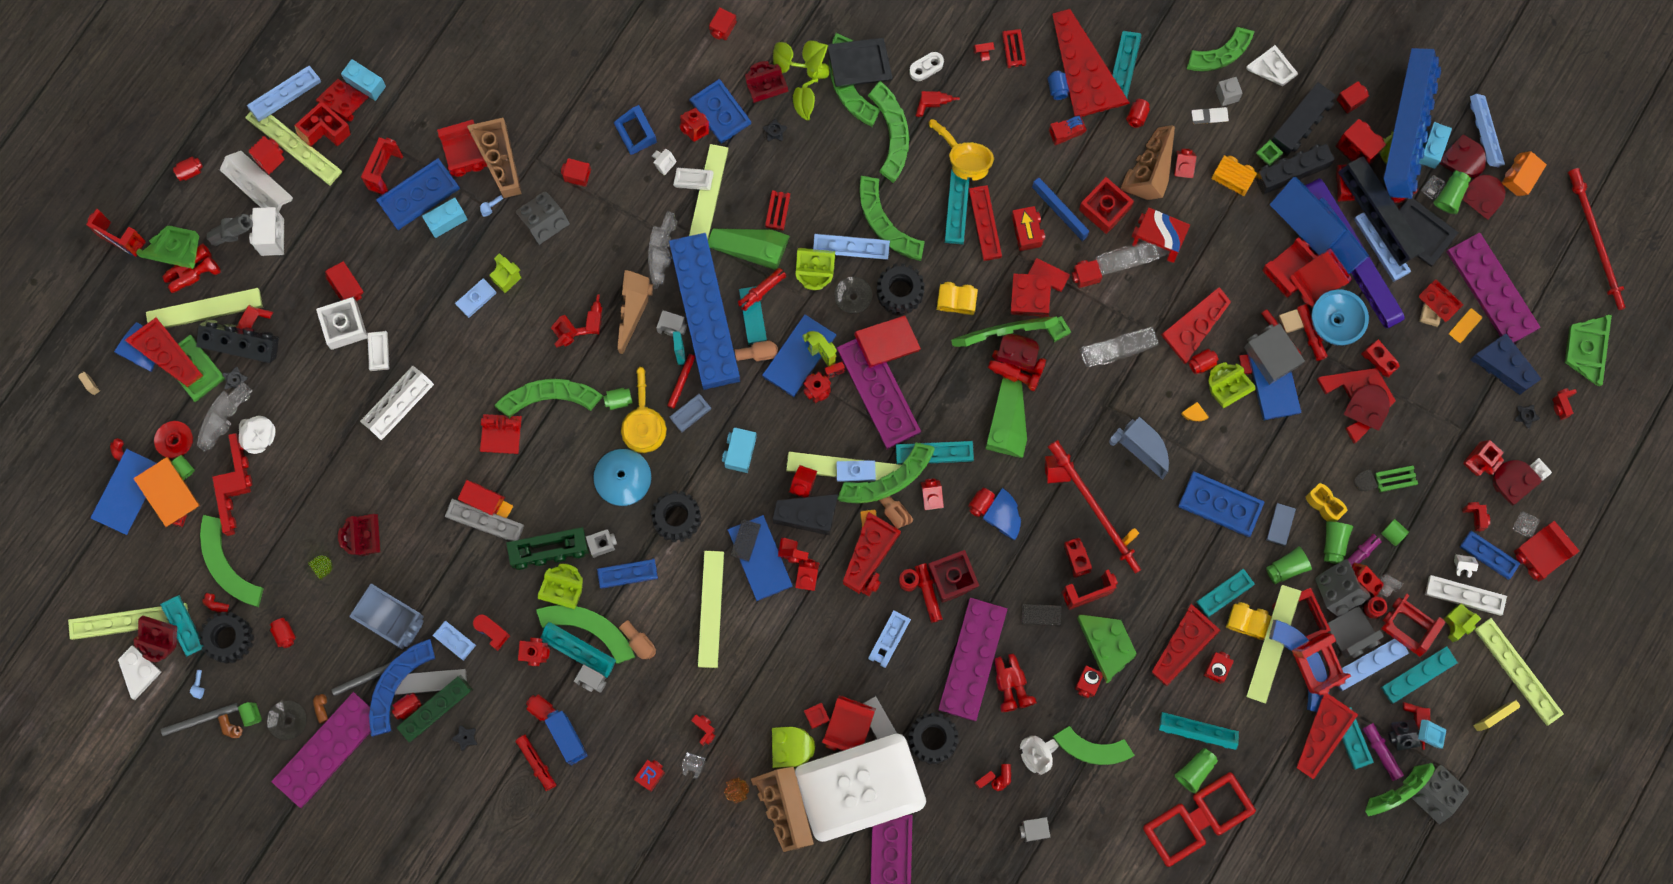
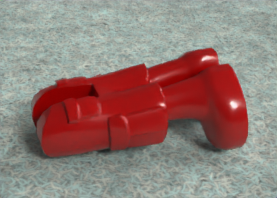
M203 243L197 247L195 264L203 260L198 266H194L192 269L174 265L162 276L164 282H171L168 285L171 293L196 283L200 280V274L204 272H210L214 275L221 273V269L211 258V252Z
M994 350L992 354L995 360H997L998 350ZM1040 358L1035 363L1034 370L1002 361H990L988 368L994 373L1003 375L1005 379L1010 381H1022L1028 386L1029 390L1035 392L1044 370L1046 359ZM1021 370H1024L1032 375L1021 373Z
M1008 654L1010 668L1006 669L1004 668L1001 656L995 658L998 690L1004 693V703L1000 705L1001 712H1010L1018 709L1012 694V688L1016 690L1020 709L1037 703L1036 698L1028 696L1023 686L1027 684L1024 672L1020 669L1015 654Z

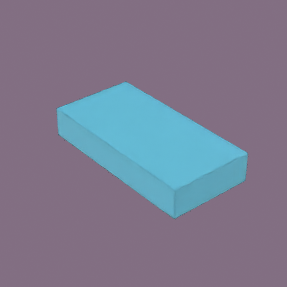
M1421 720L1418 739L1436 748L1443 749L1446 729L1428 720Z

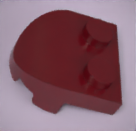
M768 61L758 62L752 65L749 73L745 75L748 91L753 103L789 92L782 75V70L778 64L771 65Z
M1462 135L1442 156L1439 164L1452 172L1459 171L1469 175V177L1476 178L1485 169L1486 156L1483 147L1479 143Z
M1482 175L1476 177L1469 184L1462 200L1489 220L1502 205L1505 199V188L1496 177Z
M1013 333L1006 334L1002 338L997 360L1034 370L1039 345L1032 338Z
M1376 384L1358 387L1353 392L1344 415L1379 431L1390 408L1387 392Z
M1512 460L1501 464L1494 472L1493 487L1497 493L1500 492L1513 506L1543 480L1527 463Z
M378 514L348 517L343 528H339L338 531L340 547L344 548L348 554L358 556L380 553Z
M141 616L138 619V636L134 638L135 648L139 647L143 653L142 657L148 661L159 662L165 659L176 648L177 626L147 616Z

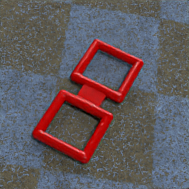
M1233 773L1225 774L1195 793L1193 799L1199 808L1193 812L1188 813L1184 805L1180 803L1144 825V832L1167 867H1171L1206 844V840L1200 831L1210 825L1216 835H1221L1255 814V807ZM1229 782L1246 810L1224 824L1219 825L1203 798ZM1179 813L1197 841L1170 857L1153 829Z

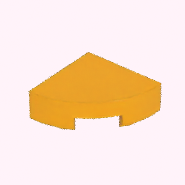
M1198 402L1181 413L1184 418L1192 421L1202 422L1209 418Z
M1135 528L1132 529L1122 541L1127 546L1138 536L1139 532Z

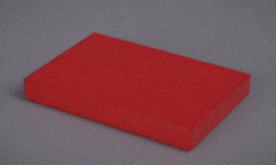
M906 316L854 333L869 368L918 352L921 349Z

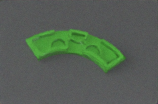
M1236 27L1231 39L1221 48L1211 51L1192 50L1187 69L1211 71L1231 64L1245 52L1255 31Z
M1070 726L1053 736L1054 740L1064 751L1090 764L1111 765L1121 763L1135 756L1125 739L1107 745L1094 744L1078 736Z
M1433 764L1414 766L1410 775L1403 781L1404 785L1396 791L1390 790L1382 795L1370 798L1365 810L1367 815L1372 816L1390 810L1414 796L1433 775L1435 770Z

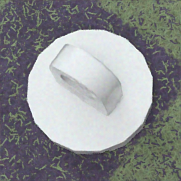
M255 416L250 419L241 420L239 424V443L247 452L253 454L261 453L274 440L275 426L266 417Z
M1031 735L1022 740L1020 744V749L1023 751L1021 754L1022 760L1033 773L1038 772L1039 775H1042L1051 769V753L1059 745L1054 739L1045 743L1041 738Z

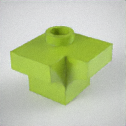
M499 253L494 258L496 269L490 274V277L506 293L521 279L520 269Z
M1462 603L1457 605L1443 619L1450 627L1448 638L1454 643L1465 633L1469 635L1476 628L1475 624L1481 618L1476 613L1469 611Z

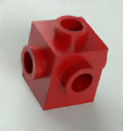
M696 108L680 116V129L693 142L709 134V121Z
M818 372L816 375L813 373L805 379L803 392L809 400L812 398L817 403L819 400H825L830 395L831 382L826 375L822 376ZM817 383L821 385L819 388H816L814 386Z
M530 638V641H520L518 661H528L530 666H540V663H546V659L550 655L548 643H543L541 638Z

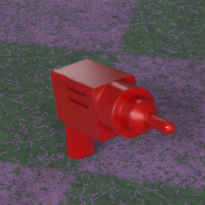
M922 91L915 116L922 117L925 107H940V104H947V102L960 100V98L947 95V93Z
M599 294L593 306H591V310L588 311L586 327L575 328L578 332L576 336L600 333L602 307L599 302Z
M248 305L236 328H252L258 316L270 319L273 312Z
M1403 702V710L1414 713V720L1419 730L1421 720L1430 721V708H1422ZM1421 741L1422 749L1425 750V742Z

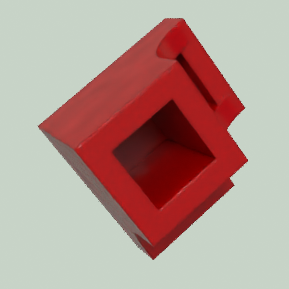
M1492 441L1479 442L1463 464L1476 476H1480L1484 471L1489 475H1493L1504 461L1501 457L1504 452Z

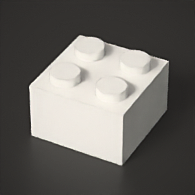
M276 207L253 208V214L250 215V219L253 221L252 233L249 235L250 244L254 246L261 256L284 255V218Z
M353 297L316 309L326 343L331 350L368 338L358 303Z

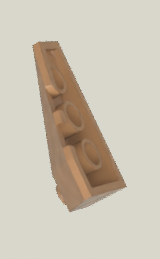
M1173 125L1157 128L1146 144L1147 149L1144 154L1137 157L1136 161L1138 163L1133 170L1129 169L1121 187L1122 191L1146 200L1163 198L1169 181L1175 130Z
M625 270L622 290L625 305L621 306V320H623V323H620L619 354L624 353L648 303L649 295L652 296L653 284H650L648 277Z

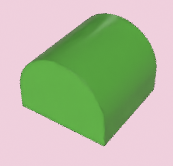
M1269 140L1256 154L1267 165L1272 166L1283 155V152Z
M1393 519L1381 532L1394 546H1397L1409 533L1396 519Z
M247 702L238 707L244 726H251L262 721L256 703Z

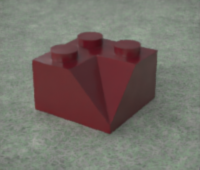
M965 550L928 564L929 572L942 603L962 596L979 587Z

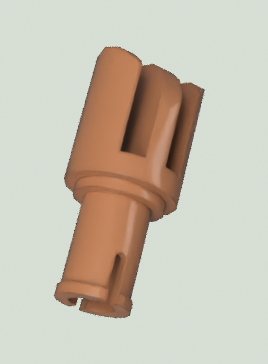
M772 341L755 342L751 347L735 349L737 361L751 358L756 360V362L769 360L778 353V347Z
M891 496L879 500L885 507V515L896 529L913 522L912 516L900 501H894Z
M629 620L624 622L619 629L630 640L629 646L641 659L654 657L656 649L644 633H638Z

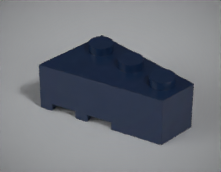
M1507 334L1501 336L1470 359L1473 363L1482 366L1489 374L1492 373L1499 378L1503 384L1519 395L1541 380V377Z

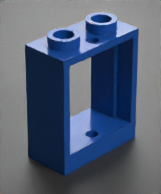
M558 710L548 714V719L544 721L566 762L569 765H573L586 758L588 754L567 715L563 711L559 712Z

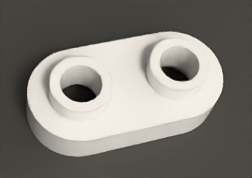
M931 52L915 61L910 66L909 73L911 78L915 81H922L940 71L944 64V58L938 52ZM935 61L937 65L934 66L931 62ZM919 70L922 74L918 75L915 72Z

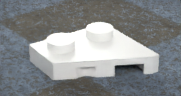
M1276 45L1246 66L1248 71L1281 86H1284L1298 75L1297 71Z
M132 645L118 661L130 697L136 700L158 677L161 671L151 661L143 658V654Z

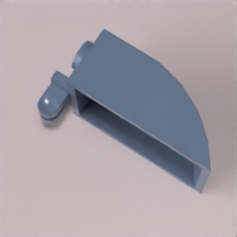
M1140 417L1136 421L1132 419L1124 431L1119 428L1110 438V445L1114 446L1120 442L1163 480L1168 473L1169 459L1167 449L1159 434Z
M373 584L369 585L349 616L402 650L410 645L424 622L422 620L424 616Z

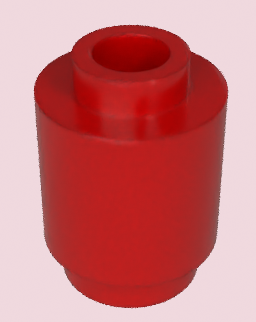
M1136 99L1132 103L1126 118L1130 126L1138 128L1144 125L1150 111V104L1146 100Z
M191 156L177 163L173 170L179 181H186L202 173L201 169L203 166L198 158L195 159Z
M1206 349L1193 356L1192 360L1188 361L1194 374H1202L1217 366L1218 356L1215 351Z
M986 488L978 490L968 505L970 513L976 517L980 515L985 516L994 501L995 494Z
M912 569L904 570L899 578L900 587L905 591L916 589L919 582L917 572ZM911 579L912 583L908 584L905 582V580Z
M1373 597L1364 604V613L1372 619L1382 616L1387 611V603L1381 597Z
M280 618L270 624V631L278 647L288 648L294 644L293 641L296 637L288 621Z
M414 693L407 694L392 705L394 709L391 711L398 720L401 718L404 721L422 706V703Z
M539 694L536 697L532 695L526 703L528 706L526 710L540 721L548 719L547 715L556 711L553 705Z

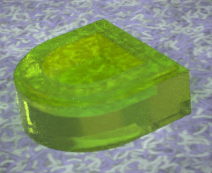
M318 556L308 563L320 580L328 575L333 567L331 560L326 556Z

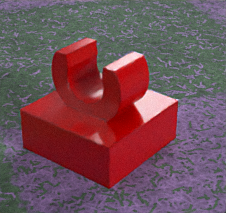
M993 42L974 45V53L980 52L981 61L990 60L989 51L994 50Z

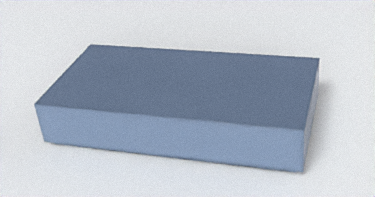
M698 394L669 418L682 433L709 412L711 407Z
M1279 503L1276 504L1266 541L1282 546L1286 545L1295 508Z

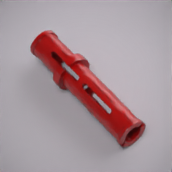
M777 268L757 287L751 288L749 293L738 301L739 307L746 302L741 308L746 311L755 302H759L763 295L786 278L785 272L778 276L783 270Z
M1305 304L1297 307L1309 340L1307 343L1311 346L1316 361L1327 358L1328 355L1322 344L1323 339L1316 333L1313 327L1308 305Z
M927 563L915 566L919 576L918 586L922 590L930 622L934 623L943 620L932 585L934 582L930 578Z
M527 736L519 737L515 743H517L532 767L534 776L538 777L545 791L551 790L557 784L549 774V768L543 764Z

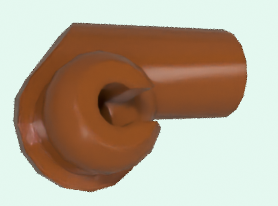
M324 694L316 695L313 698L314 710L319 724L325 723L328 720L323 705L327 703V697Z
M227 714L218 717L224 735L233 739L239 738L242 735V728L230 724Z

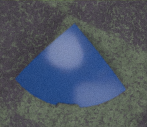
M136 322L123 337L114 352L152 372L155 363L125 341V339L143 327Z
M1002 488L983 517V520L998 528L1001 533L1014 541L1016 540L1021 525V517H1019L1017 509L1018 505L1014 498Z

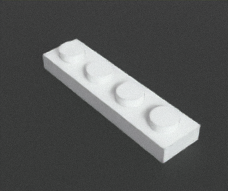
M1432 575L1428 578L1425 595L1456 604L1462 603L1464 606L1500 616L1503 615L1507 596Z

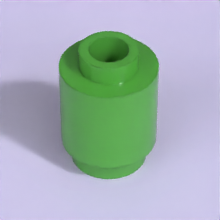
M629 388L606 391L607 395L603 396L605 406H610V410L626 407L632 403Z

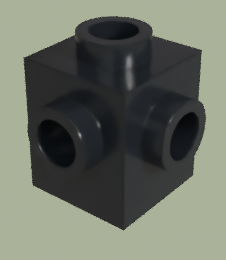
M1414 719L1391 723V732H1388V738L1390 743L1394 744L1397 751L1420 747V740L1418 739L1420 730Z

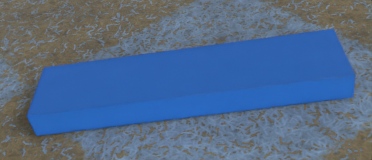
M1037 178L1033 182L1032 188L1081 241L1085 240L1089 230L1040 178Z

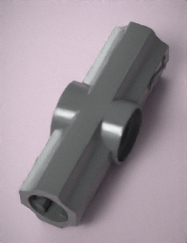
M241 214L235 218L222 219L221 225L207 233V240L214 246L224 242L237 241L238 235L253 227V221L246 214Z

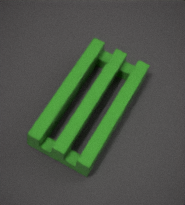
M1414 466L1375 473L1379 493L1418 484L1415 478ZM1409 472V474L1382 480L1380 479V477ZM1411 478V482L1386 487L1382 486L1384 483Z

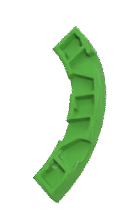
M836 33L832 44L851 42L853 40ZM829 60L831 81L838 98L857 119L873 127L880 109L860 96L854 85L835 87Z
M879 81L868 95L881 110L889 130L888 155L879 172L894 183L905 164L909 149V131L906 117L896 101V97L887 86Z
M861 176V206L873 232L879 239L890 240L889 247L892 250L908 258L921 261L925 241L917 240L903 232L901 233L893 226L881 207L879 179Z
M1057 316L1002 324L965 334L951 341L954 347L969 346L986 340L991 335L997 334V336L1011 334L1013 330L1047 329L1056 325L1058 319Z
M545 379L527 383L525 386L509 392L494 406L509 419L525 406L548 399L572 401L591 411L603 398V395L587 385L570 382V380Z
M915 443L913 450L903 462V465L895 472L889 473L878 481L871 483L844 481L838 500L847 503H867L881 500L899 492L921 474L934 453V446Z
M203 515L200 532L201 549L211 575L230 595L244 603L259 607L264 588L245 581L235 573L222 549L220 519Z
M562 605L536 610L543 629L548 622L556 626L569 625L579 627L601 639L611 651L616 664L635 658L632 648L620 630L606 618L593 611L577 606L575 609Z

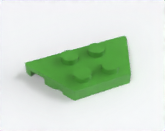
M166 226L158 235L149 240L151 244L143 251L139 248L136 254L142 258L193 269L199 235L196 231Z
M1612 315L1591 319L1583 323H1576L1569 327L1565 363L1597 386L1603 385Z
M1078 615L1077 620L1106 683L1112 680L1113 676L1120 672L1136 656V651L1121 620Z

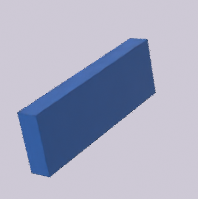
M1469 531L1459 546L1508 580L1511 579L1520 565L1518 561L1473 531Z
M655 559L597 569L601 589L658 579Z

